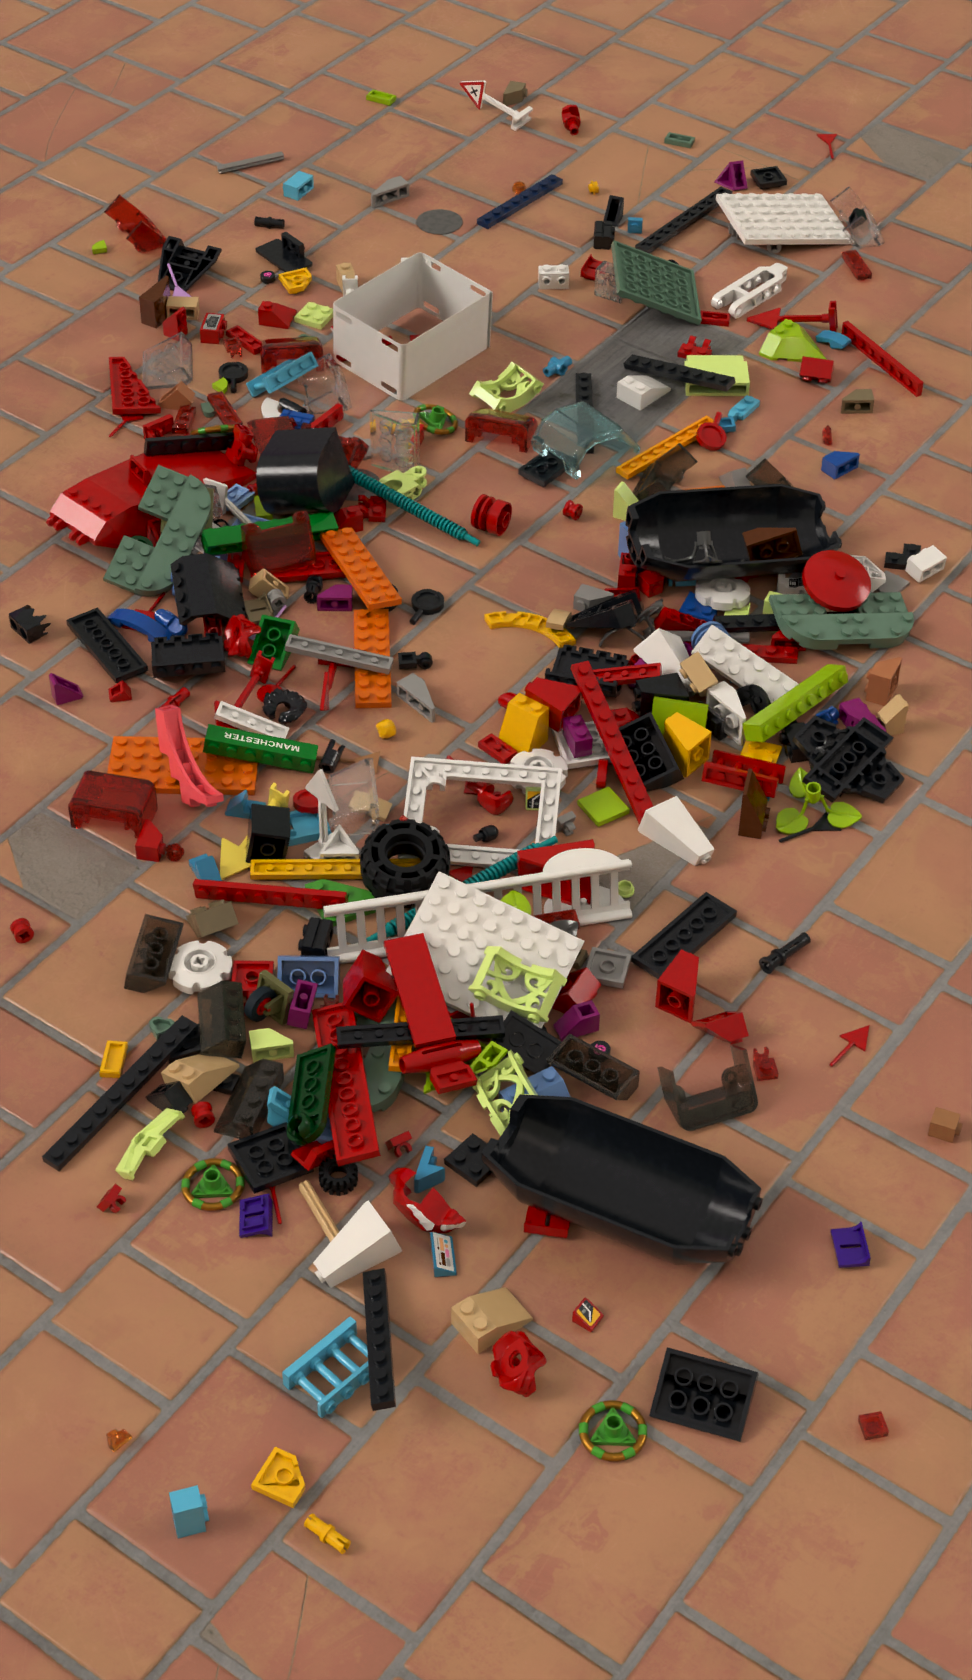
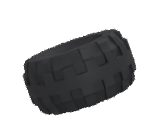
M397 819L392 820L387 825L384 823L366 838L364 847H362L360 871L363 883L375 898L429 890L439 871L449 876L450 851L448 845L445 844L443 837L437 830H432V827L424 822L417 823L414 819H407V821ZM409 854L417 856L422 861L411 867H401L393 864L389 859L396 855ZM415 904L404 905V908H411Z

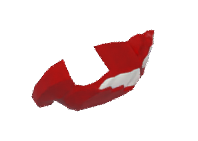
M396 1168L389 1174V1181L395 1187L393 1190V1204L416 1227L426 1232L447 1233L465 1226L467 1221L455 1209L449 1207L434 1187L425 1196L421 1204L407 1198L412 1192L405 1183L416 1172L409 1168Z

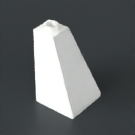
M658 628L633 649L647 664L661 663L662 675L678 673L689 697L695 695L689 686L691 684L689 679H684L679 672L681 669L680 663L689 657L680 636Z
M677 796L645 810L638 827L639 833L694 866L700 863L705 864L711 860L715 850Z
M369 1200L360 1207L313 1262L318 1269L314 1273L321 1283L326 1281L330 1288L402 1252L391 1230Z

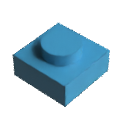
M628 217L627 233L642 234L643 218Z
M733 417L721 418L719 426L723 428L725 433L736 431Z

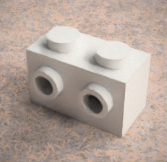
M568 265L538 266L539 289H569Z
M932 545L929 548H924L920 553L910 556L907 560L905 571L920 583L943 570L947 557Z

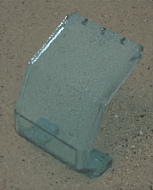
M584 401L551 411L541 419L531 439L534 451L543 457L549 454L548 451L563 461L565 472L576 480L581 477L579 465L586 452L598 443L617 439L619 442L630 445L635 453H639L641 449L620 425Z

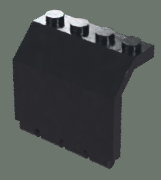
M208 553L182 556L170 564L179 624L185 626L196 618L209 616L226 622L233 615L244 614L247 618L240 573L235 564Z
M218 632L206 633V637H202V634H190L188 639H185V635L170 636L171 640H167V636L154 637V641L151 642L153 678L226 672L222 636H218Z
M564 644L563 648L558 650L552 672H550V668H546L545 679L578 686L570 669L572 664L589 661L593 670L628 666L629 660H626L627 655L614 653V656L611 657L610 652L599 650L594 654V649L583 647L576 651L577 646ZM596 677L605 697L616 698L620 695L622 685H617V681L614 680L613 683L604 682L603 678H600L599 681V677Z

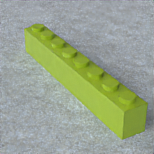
M827 664L745 721L742 725L746 741L765 742L848 683L845 665Z

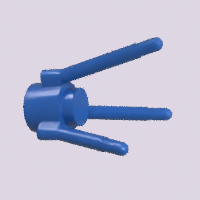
M830 706L826 710L817 713L816 716L837 725L839 723L837 719L840 714L835 707Z

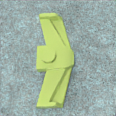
M166 1108L145 1128L138 1132L131 1140L115 1171L124 1179L133 1181L135 1178L134 1174L144 1156L154 1157L159 1153L167 1142L162 1135L178 1120L185 1118L182 1111Z

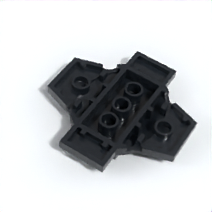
M814 716L793 737L792 741L807 757L811 769L804 776L802 782L806 785L810 782L819 783L821 795H824L832 803L844 793H857L884 803L899 788L905 778L891 762H886L885 749L892 743L894 737L865 717L854 727L847 726L846 729H838L836 724Z

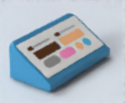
M430 1232L434 1277L457 1275L452 1237Z

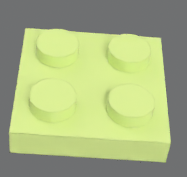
M308 302L294 317V322L321 330L333 318V308Z

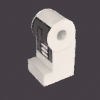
M778 574V593L808 594L804 588L802 577L797 579L785 578V574Z

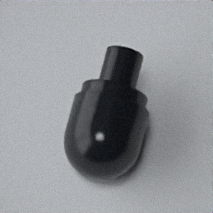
M488 825L482 827L477 834L473 835V839L475 842L480 840L489 842L496 839L499 832L496 826Z

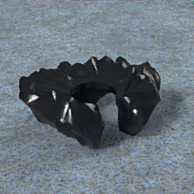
M277 688L273 692L265 694L264 706L262 707L265 715L272 720L275 718L277 706L283 703L289 710L280 713L278 722L281 725H286L297 720L305 712L307 702L298 692L289 691L288 689L284 691Z

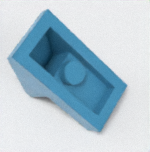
M244 790L230 799L225 815L249 819L251 804L266 805V802L248 800L247 790Z
M203 854L189 859V866L197 879L222 881L213 856Z
M425 1146L414 1178L415 1193L427 1190L445 1180V1168L436 1166L437 1157L434 1156V1147Z

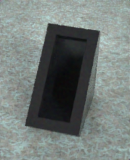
M609 196L604 221H611L612 226H618L623 217V197Z

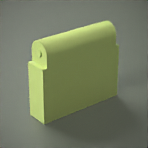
M743 355L686 356L684 366L735 377L736 381L727 392L684 382L686 396H749L750 380L747 361H744Z

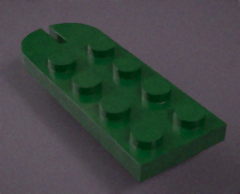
M332 1043L297 1055L287 1123V1136L296 1145H305V1142L311 1143L315 1141L326 1127L336 1047Z

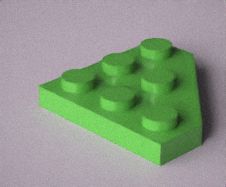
M326 879L305 884V888L347 892L348 902L375 898L372 892ZM317 909L322 919L332 920L333 927L337 926L336 916L324 918L323 909ZM376 910L364 911V915L373 914ZM356 913L344 915L345 923L356 919Z

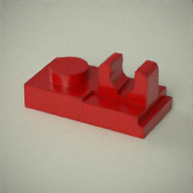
M171 414L143 425L144 439L156 438L158 436L163 437L164 434L174 430V420Z

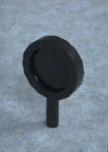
M227 362L221 365L218 370L219 378L224 377L228 384H230L231 393L237 392V383H241L248 378V368L240 362Z
M422 589L413 594L411 604L415 614L409 620L410 623L415 625L422 615L439 613L444 607V596L439 591L437 592L432 589Z

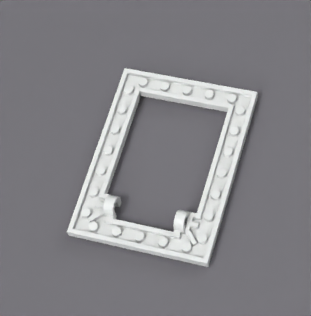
M411 757L403 821L414 819L417 823H422L427 790H432L433 784H438L440 791H445L446 780L541 787L535 844H540L556 836L562 768ZM430 826V827H432V830L435 829V830H437V831L439 832V834H440V831H439L437 828H435V827H433V826ZM447 844L450 851V865L488 868L519 851L518 849ZM409 854L398 855V859L418 858L417 856Z

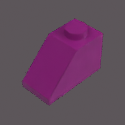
M335 584L317 595V611H352V585Z

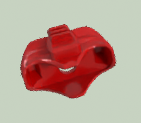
M244 614L233 615L224 630L226 639L223 643L225 651H228V655L249 658L254 640L249 637L259 634L261 627L248 620Z
M508 1331L493 1345L492 1351L495 1360L490 1365L492 1376L499 1378L500 1387L529 1397L536 1390L535 1372L547 1363L546 1357L533 1345L525 1332ZM519 1354H521V1361L517 1358Z

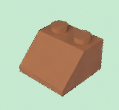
M897 657L876 662L873 669H869L866 679H869V682H867L864 690L867 693L866 701L885 706L890 701L898 686L902 658Z

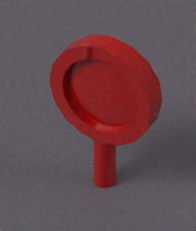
M721 412L716 413L713 423L705 422L701 424L696 432L697 442L710 451L721 449L726 442V433L719 426L723 415Z
M306 789L300 790L293 796V807L301 813L315 814L318 813V799Z

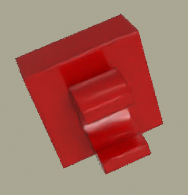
M409 1131L385 1142L388 1151L395 1148L394 1153L396 1157L402 1156L400 1147H404L407 1153L412 1151V1147L408 1143L412 1139Z
M115 1183L96 1207L102 1212L108 1207L113 1213L119 1212L121 1208L115 1202H119L121 1205L126 1202L124 1196L118 1195L122 1188Z

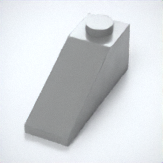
M401 176L388 179L371 194V207L374 208L408 197L409 183Z
M414 673L398 681L397 696L430 722H435V707L425 681Z

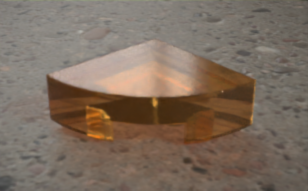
M115 1429L106 1434L108 1446L113 1452L132 1439L131 1434L126 1429H122V1431Z

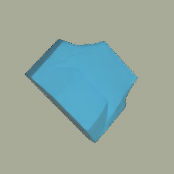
M276 1086L269 1090L267 1101V1123L273 1127L285 1122L288 1123L291 1095Z

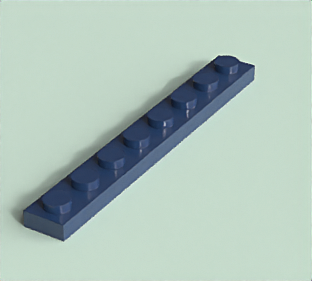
M553 174L549 175L479 217L477 224L486 229L491 228L562 185L563 179Z

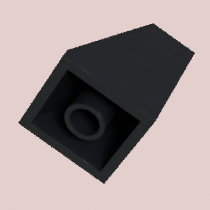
M678 673L636 680V686L633 688L635 701L632 702L633 711L637 712L639 716L649 712L652 713L654 696L689 701V694Z
M251 804L246 862L251 863V859H286L290 841V808Z

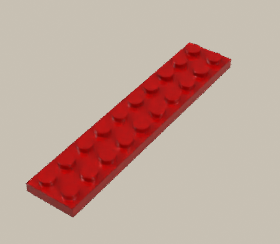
M343 1002L312 1010L318 1048L331 1043L336 1047L328 1113L337 1164L342 1166L381 1156L361 1048L338 1049L336 1027L356 1026L355 1012L343 1007Z

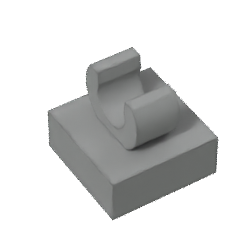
M573 811L557 818L556 833L563 830L566 836L574 833L573 830L576 827L573 822L576 815Z

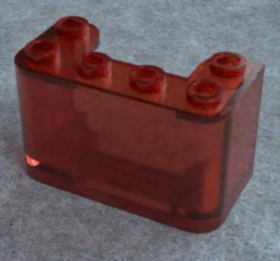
M85 771L68 804L72 828L80 829L83 822L88 824L91 818L124 823L125 830L130 828L135 832V838L139 837L145 819H150L152 822L158 809L156 788L150 780L96 771Z

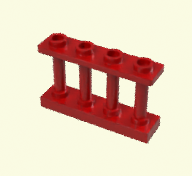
M715 749L712 761L704 763L701 781L744 791L748 769H752L765 795L775 798L778 783L782 784L784 781L786 766Z

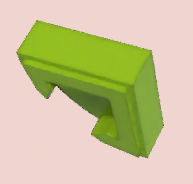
M105 240L98 241L92 246L93 254L107 252Z
M223 377L212 383V388L221 394H225L228 382Z

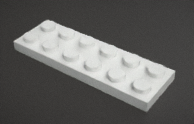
M714 625L710 626L691 652L693 655L698 651L709 667L740 688L748 684L760 686L767 693L771 703L798 685L793 679Z

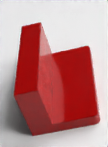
M333 1140L322 1145L318 1141L311 1142L293 1150L291 1156L309 1171L321 1165L323 1160L326 1161V1157L329 1156L333 1159L335 1154Z

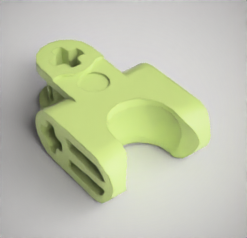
M423 466L412 467L404 473L396 470L381 478L379 482L414 500L420 496L422 488L427 485V480L424 478L427 470Z

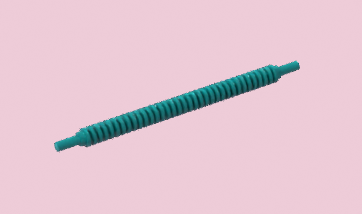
M349 465L355 484L458 540H466L476 546L480 545L481 541L469 535L464 527Z
M553 836L540 844L532 843L522 850L552 846L558 842L556 836ZM517 852L462 882L471 884L496 880L509 874L511 871L518 869ZM415 908L404 913L405 930L408 929L416 915ZM396 918L385 923L387 938L397 935ZM377 933L367 937V942L378 940Z

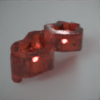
M827 425L822 431V436L824 437L823 444L829 446L832 445L831 428Z

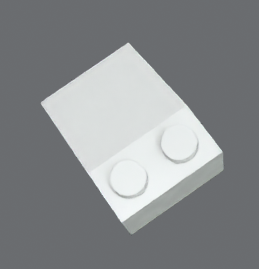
M628 375L617 382L616 398L641 411L670 392L671 388L647 375Z
M722 681L707 689L706 704H709V707L725 720L724 732L742 746L744 742L742 724L746 721V716L736 690L727 682Z

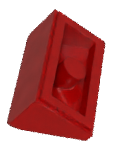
M130 455L129 470L144 485H149L152 479L149 470L134 455Z

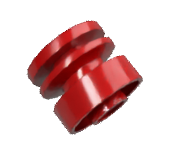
M485 494L480 495L472 509L471 526L482 531L487 530L488 533L497 536L503 535L511 520V503L500 499L496 500L494 497H489Z

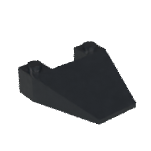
M636 588L572 615L566 624L567 627L615 629L626 627V629H630L638 623V616L644 610V605Z

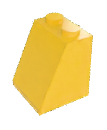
M518 693L508 702L498 738L514 748L517 754L522 751L531 752L532 749H539L548 741L549 707Z
M676 712L665 720L663 737L682 775L687 778L709 759L712 732Z

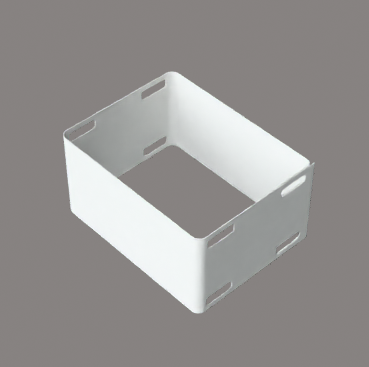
M416 253L334 301V361L397 400H406L487 349V346L490 348L493 292L425 253ZM425 259L440 266V271L427 265ZM471 285L484 291L486 295L482 296L473 291ZM424 301L439 309V314L425 307ZM416 308H421L443 321L407 344H399L379 332V330ZM382 338L397 346L398 352L383 344ZM336 355L351 362V367L339 361ZM381 381L396 389L397 395L381 385Z

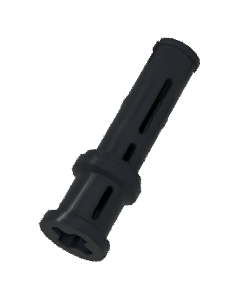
M803 932L782 948L774 949L770 955L762 957L759 960L761 969L765 973L770 974L777 966L784 965L788 957L811 942L809 935Z

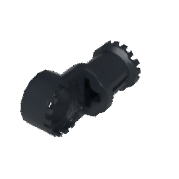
M317 575L308 577L306 583L307 591L304 593V599L307 603H316L317 595L323 588L322 577Z

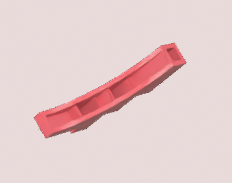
M169 705L155 708L160 752L169 757L170 774L172 778L180 782L182 802L190 807H198L201 805L200 803L205 804L207 807H213L217 803L223 802V794L209 784L195 762L185 735L180 707Z

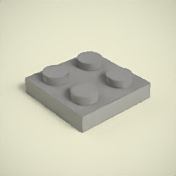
M592 947L586 967L601 985L623 989L631 962V954Z

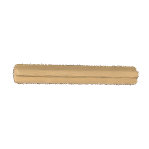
M305 1180L299 1184V1190L331 1242L339 1233V1230L310 1181Z

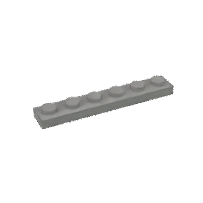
M292 634L289 635L285 644V651L388 675L394 660L393 657Z

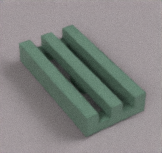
M669 132L664 139L666 144L691 148L695 142V137Z

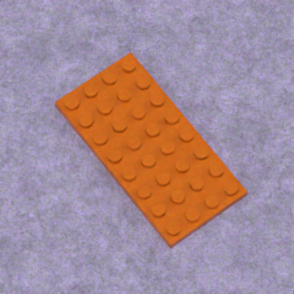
M113 737L104 786L105 793L181 794L180 782L172 778L170 774L169 757L160 752L158 737ZM187 738L197 766L209 784L223 795H238L247 790L248 795H255L259 763L204 753L205 738Z

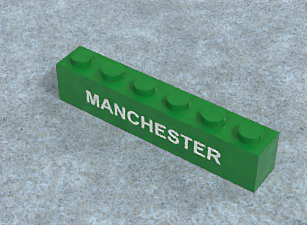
M208 724L203 748L204 753L313 773L318 745L212 724Z

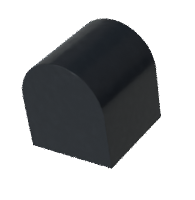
M336 427L275 430L259 458L256 471L258 496L263 508L270 515L335 513L340 510L355 483Z

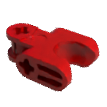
M235 424L232 431L234 433V443L231 448L227 447L225 455L232 463L243 466L246 459L250 463H254L258 455V449L252 443L254 434L247 426Z

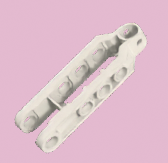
M775 263L770 267L756 268L717 292L711 300V306L720 309L732 303L728 313L736 319L781 291V284L787 278L788 267L781 263ZM764 283V284L760 285L759 287H757L756 289H754L758 284Z

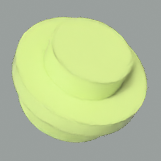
M622 880L618 882V894L622 898L633 896L635 889L630 881Z

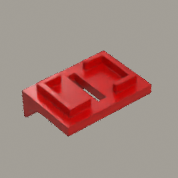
M590 254L581 268L580 277L600 281L610 263L598 261Z
M528 1206L524 1223L525 1233L560 1238L568 1237L570 1222L551 1215L549 1226H545L546 1217L550 1214Z

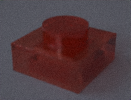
M881 1411L859 1415L858 1422L865 1441L888 1436L889 1430Z

